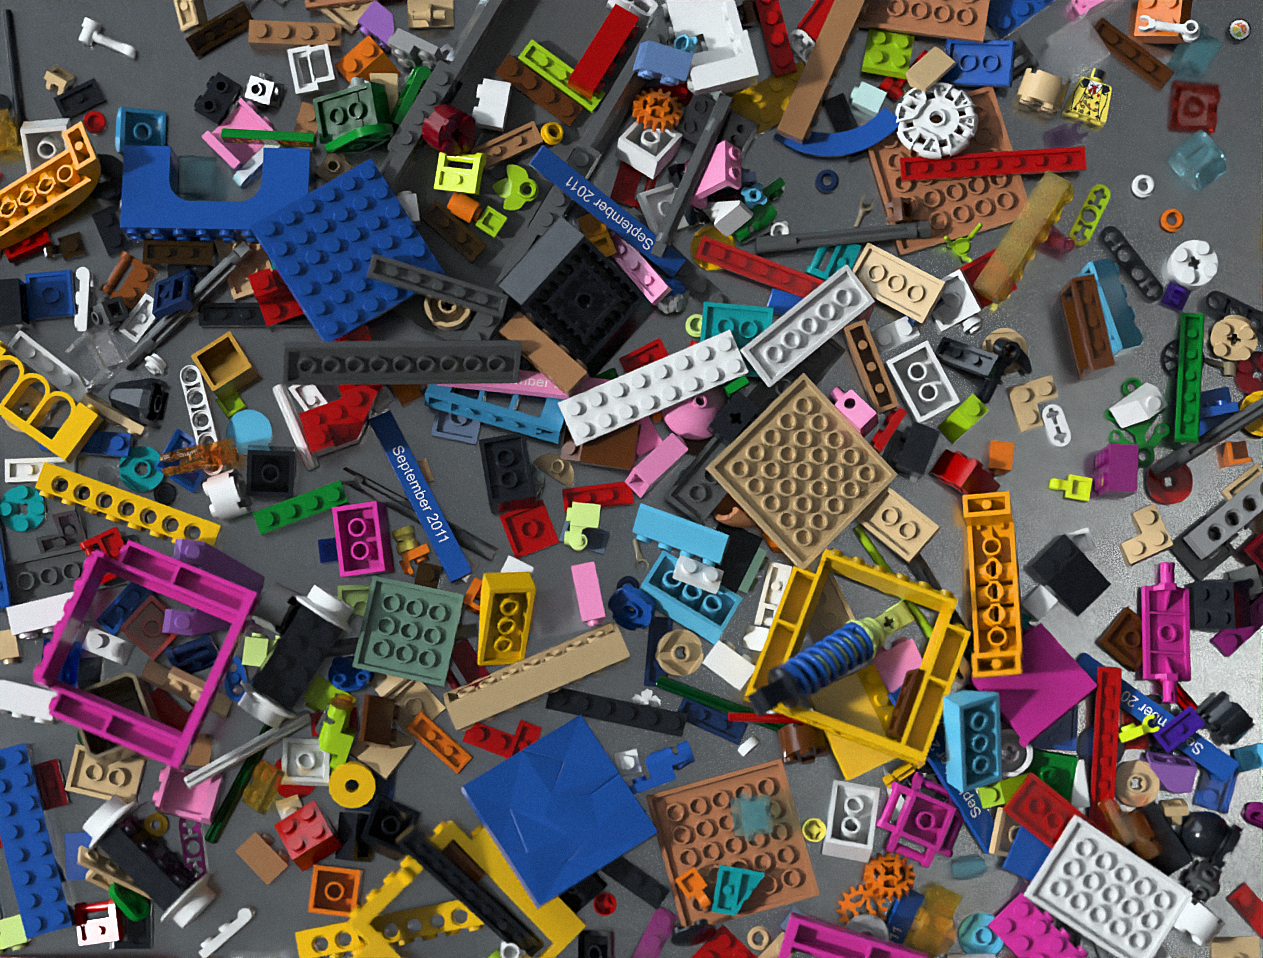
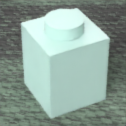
M862 81L859 87H854L849 97L853 100L851 107L875 117L885 100L887 92Z

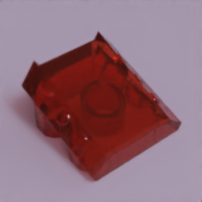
M1180 79L1174 80L1169 128L1215 132L1218 119L1217 107L1221 98L1219 92L1220 84Z

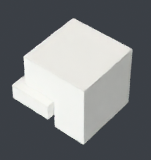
M328 44L313 47L307 45L287 50L297 96L338 88L332 53Z

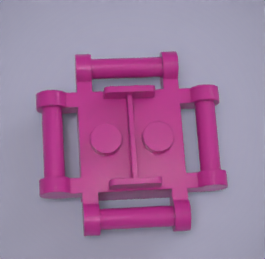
M919 772L914 774L910 788L893 782L891 786L892 792L883 814L875 824L877 827L892 832L885 844V850L891 853L893 851L920 862V865L925 868L931 865L936 852L951 858L954 853L952 851L965 820L959 810L954 807L955 804L944 786L925 778L924 774ZM922 786L947 797L946 803L918 792L920 787ZM900 794H905L907 796L895 825H892L889 821ZM953 816H955V819L953 821L947 839L944 843V846H941L947 833V830L949 828V825L951 823V820ZM900 836L926 847L925 854L898 843Z

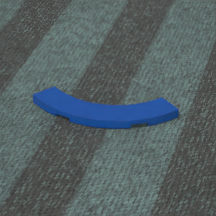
M884 107L873 119L855 129L839 133L813 131L809 140L804 139L802 145L778 135L777 132L773 137L782 144L799 152L818 157H842L865 151L882 142L898 129L897 127L900 122L896 123L897 116Z

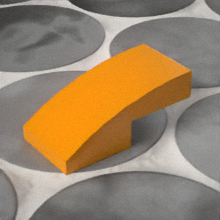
M590 213L576 218L583 235L606 257L617 253L611 237L602 222Z

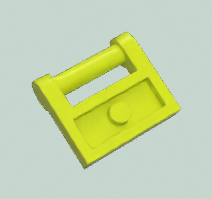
M440 152L434 189L479 195L483 167L487 160L486 154L479 152L476 154L463 153L459 156L451 157ZM450 161L473 163L472 170L448 167V163Z

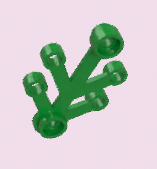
M1129 378L1123 384V392L1128 396L1132 393L1128 390V385L1133 384L1138 389L1142 386L1141 381L1137 378ZM1166 407L1147 420L1124 427L1135 436L1136 445H1138V467L1146 468L1154 462L1155 454L1153 450L1161 439L1169 434V426L1165 423H1160L1155 427V434L1146 444L1145 433L1156 418L1166 410ZM1108 408L1105 412L1106 419L1117 423L1115 418L1109 416L1110 410ZM1160 426L1166 429V433L1163 435L1158 432ZM1113 430L1109 434V441L1111 443L1134 444L1126 439L1120 430ZM1113 433L1120 435L1119 441L1113 440ZM1140 452L1146 454L1147 458L1145 461L1139 459Z

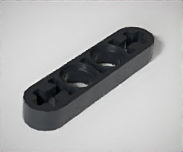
M1114 226L1105 227L1099 234L1100 244L1113 261L1117 263L1120 270L1146 302L1154 303L1158 301L1164 293L1161 283L1119 229ZM1105 232L1115 234L1113 240L1116 244L1120 241L1122 242V245L1118 246L1115 251L1111 249L1115 246L1111 240L1106 241L1104 239L1107 236ZM1119 250H1128L1130 259L1128 261H1121L1118 258ZM1136 267L1144 271V278L1141 280H1137L1132 276V270ZM1148 277L1151 281H1149L1147 284L1150 286V288H1157V297H1155L1154 295L1148 296L1147 293L1149 291V288L1146 285H1144L1142 288L1140 286V284L1144 283L1148 279Z

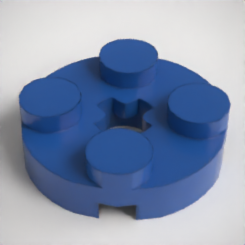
M625 584L622 588L617 589L608 602L609 610L611 608L613 612L612 618L620 626L629 630H635L637 627L646 628L655 614V600L630 584Z

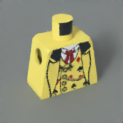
M1094 68L1090 79L1081 76L1061 113L1103 127L1107 120L1112 91L1111 86L1103 84L1106 72Z

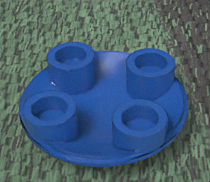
M338 656L332 660V665L328 670V679L339 690L356 691L369 685L374 678L375 672L353 668L355 656Z

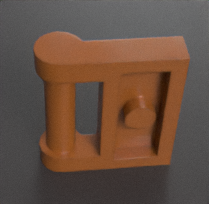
M122 251L119 256L121 259L105 285L102 284L99 290L111 298L121 296L124 305L133 310L144 294L148 292L159 272L143 264L142 261L129 253ZM128 263L134 265L133 269L118 293L112 289Z

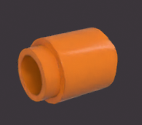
M455 192L447 205V209L451 210L453 215L470 224L473 220L477 222L483 212V209L480 208V202L463 193Z

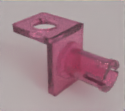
M1033 219L1023 235L1025 240L1041 245L1055 258H1058L1062 251L1070 253L1075 246L1074 240L1064 236L1051 223L1038 219ZM1041 226L1040 232L1036 236H1032L1033 230Z

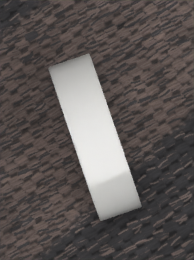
M1050 404L1042 410L1041 419L1048 439L1054 447L1062 448L1071 439V433L1064 413L1058 405ZM1049 409L1058 413V416L1055 417L1056 425H1054L1051 418L1047 419L1046 417ZM1056 427H1058L1060 434L1065 433L1066 435L1063 443L1054 439V436L1057 435Z

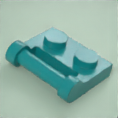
M856 243L837 245L825 272L819 270V267L829 246L818 247L810 266L806 267L805 273L826 281L844 265H848L852 269L862 246Z

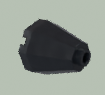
M146 378L116 383L109 391V401H111V406L138 422L157 428L159 423H156V421L162 420L165 417L169 400L168 392H164L163 388H168L167 382L156 378Z

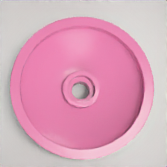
M720 385L661 410L666 424L677 435L689 440H703L713 436L706 429L729 401ZM696 399H701L703 404L701 406L698 405Z

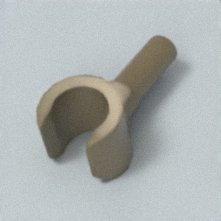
M866 195L861 197V209L854 224L855 227H860L867 211L873 208L874 198L871 204L865 205L863 201Z
M1205 359L1206 364L1223 368V376L1234 377L1236 375V365L1233 362Z
M634 539L633 544L637 558L635 568L639 571L637 564L640 561H644L648 569L649 563L643 558L639 540Z

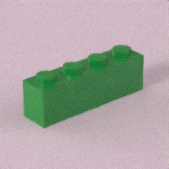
M339 480L253 512V516L260 535L265 537L329 513L333 507L346 506L351 503L343 482Z

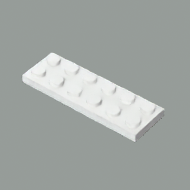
M844 265L740 351L765 384L771 387L875 301L849 266Z

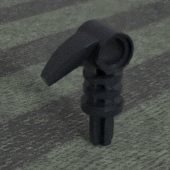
M1006 337L998 338L993 344V352L1001 357L1002 362L992 380L985 378L979 390L977 398L983 403L988 404L997 385H1003L1004 382L1001 380V376H1006L1004 370L1005 368L1009 369L1012 362H1017L1026 374L1032 372L1028 356L1018 343ZM1010 345L1009 352L1004 354V348Z

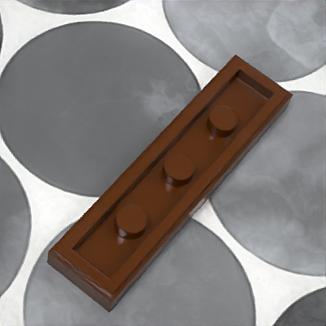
M1103 17L1087 35L1089 39L1159 92L1175 73Z

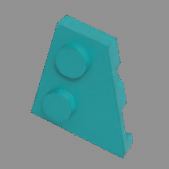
M719 865L711 912L735 916L758 883L763 879L765 873Z

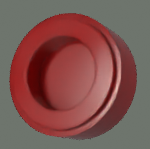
M91 111L83 119V123L90 134L99 135L107 128V119L99 111Z

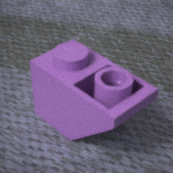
M374 0L357 20L361 27L359 31L366 37L368 35L374 37L379 41L377 45L388 53L389 50L392 51V48L387 46L388 39L391 34L396 33L395 20L390 11Z

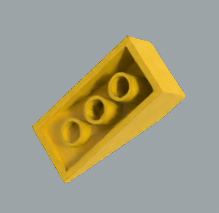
M529 571L483 574L480 599L478 666L514 664L525 658L536 591Z

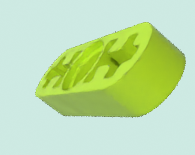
M1098 184L1090 190L1068 236L1069 242L1074 247H1084L1089 242L1111 196L1107 186ZM1103 191L1105 199L1101 198L1097 207L1088 204V202L1094 203L1096 195L1093 194L1094 192ZM1084 211H1094L1096 214L1095 221L1087 222L1083 218ZM1082 225L1091 227V230L1086 228L1083 233L1085 240L1081 239L1080 242H1077L1074 233H1078Z

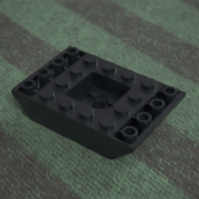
M561 216L555 220L497 284L542 329L550 333L558 345L562 344L565 346L575 361L579 359L588 368L586 370L591 377H594L655 310L648 298L585 235ZM586 294L588 296V303L580 307L578 299L581 295Z

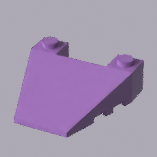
M176 539L174 559L191 566H197L198 569L252 590L259 595L261 594L264 578L261 574L206 542ZM191 607V612L165 609L162 632L193 636L231 628L232 623ZM251 618L249 624L255 623V620Z

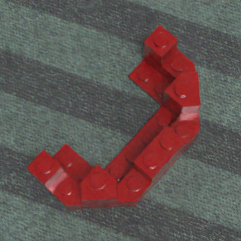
M270 268L247 275L267 328L305 315L277 270L271 272ZM365 324L335 342L372 341ZM386 384L338 385L342 395L341 399L299 413L305 436L315 458L359 442Z

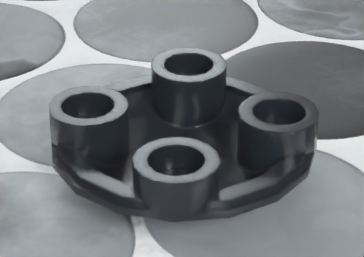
M699 919L694 922V925L686 928L684 926L675 927L672 929L671 943L681 947L699 945L715 935L716 927L708 924L707 919Z

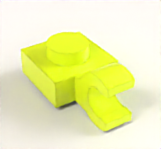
M1072 474L1068 475L1067 481L1052 478L1050 479L1049 489L1065 491L1064 498L1088 502L1093 478Z
M1146 716L1142 724L1135 727L1134 723L1121 727L1122 732L1118 734L1120 742L1123 743L1146 733L1158 731L1160 729L1159 726L1154 728L1148 726V721L1155 718V716Z

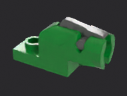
M781 177L763 188V194L767 197L766 204H759L750 209L754 213L752 218L733 232V235L740 244L750 242L756 239V237L771 231V224L777 216V211L769 199L772 198L774 201L784 194L783 189H785L786 183Z

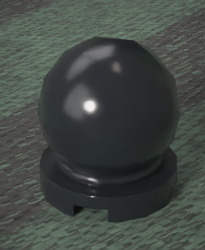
M1198 811L1190 815L1184 822L1182 837L1185 846L1194 855L1200 857L1212 856L1211 864L1222 869L1226 864L1223 860L1227 852L1230 854L1234 852L1242 836L1243 828L1237 824L1228 827L1225 820L1217 813Z

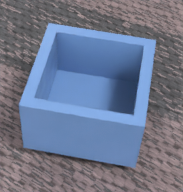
M648 40L640 43L633 71L638 72V77L648 80L658 78L661 79V84L673 87V85L686 81L693 54Z

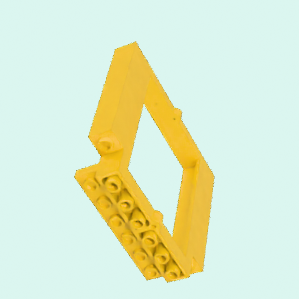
M834 548L824 550L816 574L812 573V570L808 567L803 570L793 566L746 690L744 700L750 702L747 697L748 695L769 684L768 672L770 669L786 663L787 660L795 657L800 652L829 571L877 588L884 593L893 594L939 612L919 668L925 671L903 737L895 738L892 741L799 705L791 709L780 703L772 710L825 730L830 734L841 736L922 767L944 709L943 697L949 695L971 634L961 624H949L958 598L948 590L941 589L939 591L933 589L929 583L923 581L914 582L909 580L910 578L905 574L896 573L895 575L887 572V568L881 565H868L862 558L844 556L842 551Z
M452 820L447 823L442 821L433 830L436 834L431 840L441 850L454 840L552 942L537 958H555L586 927L559 897L537 910L484 826L479 824L470 833L472 836L470 839ZM408 855L401 861L400 865L402 867L396 873L392 871L383 879L385 884L379 890L375 888L366 896L368 901L362 907L357 905L349 913L351 918L347 922L351 926L350 929L366 941L365 944L361 942L351 952L353 956L351 958H401L369 923L424 869L411 856Z

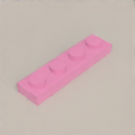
M611 231L609 235L617 253L611 256L648 300L656 306L672 289L641 253Z

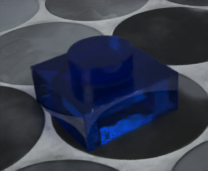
M336 538L318 540L320 563L338 562Z

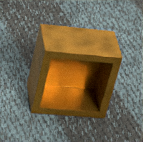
M228 331L191 355L212 392L220 401L259 377L255 367L231 331Z

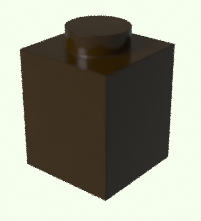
M419 561L414 584L439 589L444 570L443 567Z

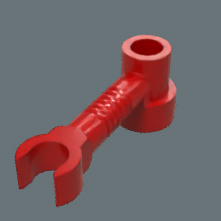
M924 50L909 66V69L928 52ZM888 76L878 86V89L887 92V95L896 102L905 92L902 90V87L908 80L901 78L895 80L893 77Z

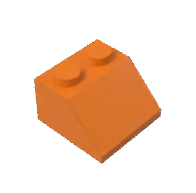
M369 35L334 65L336 71L349 85L353 77L364 78L370 82V73H397L398 77L401 76V73L384 51Z

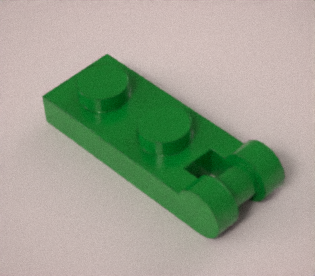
M416 66L413 68L390 115L392 124L400 126L412 103H414L419 95V89L423 80H427L431 75L430 68L426 66Z

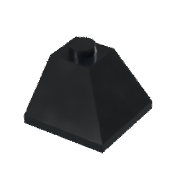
M378 794L376 795L361 839L376 853L397 861L405 856L406 852L396 844V838L412 824L416 826L420 813Z

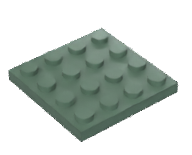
M373 575L352 667L445 687L465 595Z

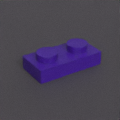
M1189 706L1156 731L1153 736L1164 750L1169 753L1203 727L1205 723L1192 706Z

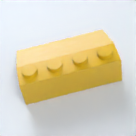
M874 663L828 684L825 688H820L817 693L811 694L808 698L815 712L893 741V739L885 736L894 710V705L887 696V689ZM823 730L847 781L897 758Z

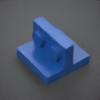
M1229 386L1201 392L1199 437L1239 411L1237 402H1232Z

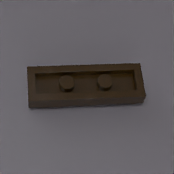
M241 1L185 34L184 38L197 57L249 27V20L254 19L245 3Z
M436 199L420 215L423 221L470 263H473L487 248V245Z
M143 241V264L213 267V242Z

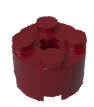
M441 104L434 107L433 110L435 111L428 119H424L422 126L423 139L427 141L429 146L447 156L456 157L464 152H470L474 147L475 119L450 104Z

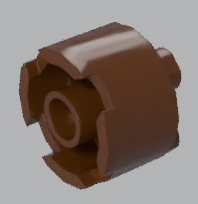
M793 723L778 730V738L786 765L794 764L798 761H802L803 765L814 763L816 761L815 757L830 754L828 740L824 731L820 728L806 723L794 727Z

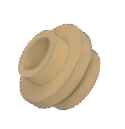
M756 926L748 932L747 941L753 949L763 950L770 944L771 935L766 928ZM760 933L763 935L762 942L755 941L754 937L756 934Z

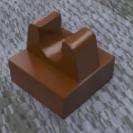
M742 1L743 4L737 7L738 14L744 13L745 15L740 20L741 26L751 25L755 27L761 25L755 1Z
M903 197L892 198V201L885 205L886 208L893 209L894 212L892 216L886 217L887 221L903 224L913 222L911 199Z

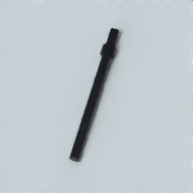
M7 9L2 12L14 108L12 120L13 127L16 128L17 144L22 145L20 129L27 120L23 114L12 10Z

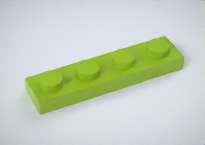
M533 39L518 57V60L592 114L606 96V93L601 91L599 95L595 93L593 98L589 99L568 87V80L574 69Z

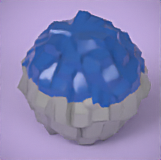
M664 277V281L672 290L657 304L658 308L665 314L675 310L676 312L684 310L689 300L690 290L687 289L682 281L676 278Z

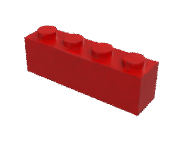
M615 4L570 75L567 86L589 99H592L595 93L599 95L605 86L603 80L606 75L611 76L617 66L615 63L618 56L622 58L629 47L626 43L629 38L634 39L640 29L637 26L640 17Z

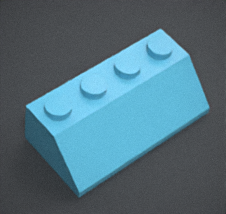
M1111 258L1088 262L1082 269L1083 276L1095 275L1113 356L1139 348L1142 345L1143 336L1140 328L1135 327L1133 321L1135 313L1132 306L1128 307L1126 301L1128 294L1124 284L1121 285L1118 276H1120V271L1117 263H1113Z
M640 503L632 531L633 534L637 535L636 539L649 544L650 540L659 543L658 547L671 552V549L674 548L681 551L679 555L691 559L694 556L702 558L701 563L715 567L716 564L721 566L730 542V537L727 534Z
M663 550L639 590L655 600V609L711 643L716 644L743 598L721 584L717 593L713 594L673 579L678 558Z
M963 690L944 696L947 783L964 793L1002 780L999 694L997 692Z

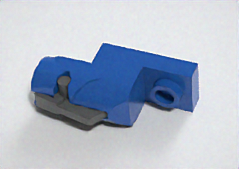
M688 740L655 745L654 752L645 760L651 778L646 779V776H642L632 780L634 785L629 786L633 794H637L675 780L676 776L673 770L677 769L679 771L688 764L695 762Z

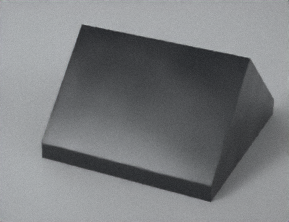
M583 929L578 934V958H615V929Z

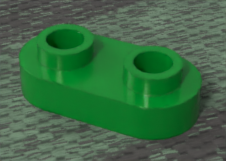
M116 882L110 885V898L130 920L140 922L149 915V904L141 894Z

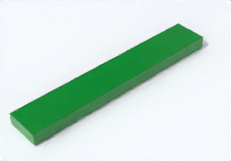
M1181 312L1174 442L1194 444L1199 442L1205 314Z

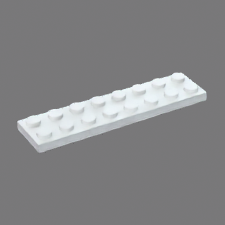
M728 330L558 403V406L577 447L746 375L749 372L733 335Z

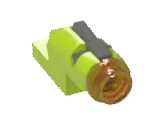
M336 693L334 698H331L330 703H328L315 727V731L319 735L320 749L333 754L329 768L333 769L332 772L337 766L346 763L355 734V729L349 727L350 714L354 706L352 704L353 698L342 693Z

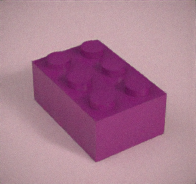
M1108 444L1095 457V467L1099 468V476L1095 477L1094 489L1098 491V497L1127 498L1137 492L1138 445Z

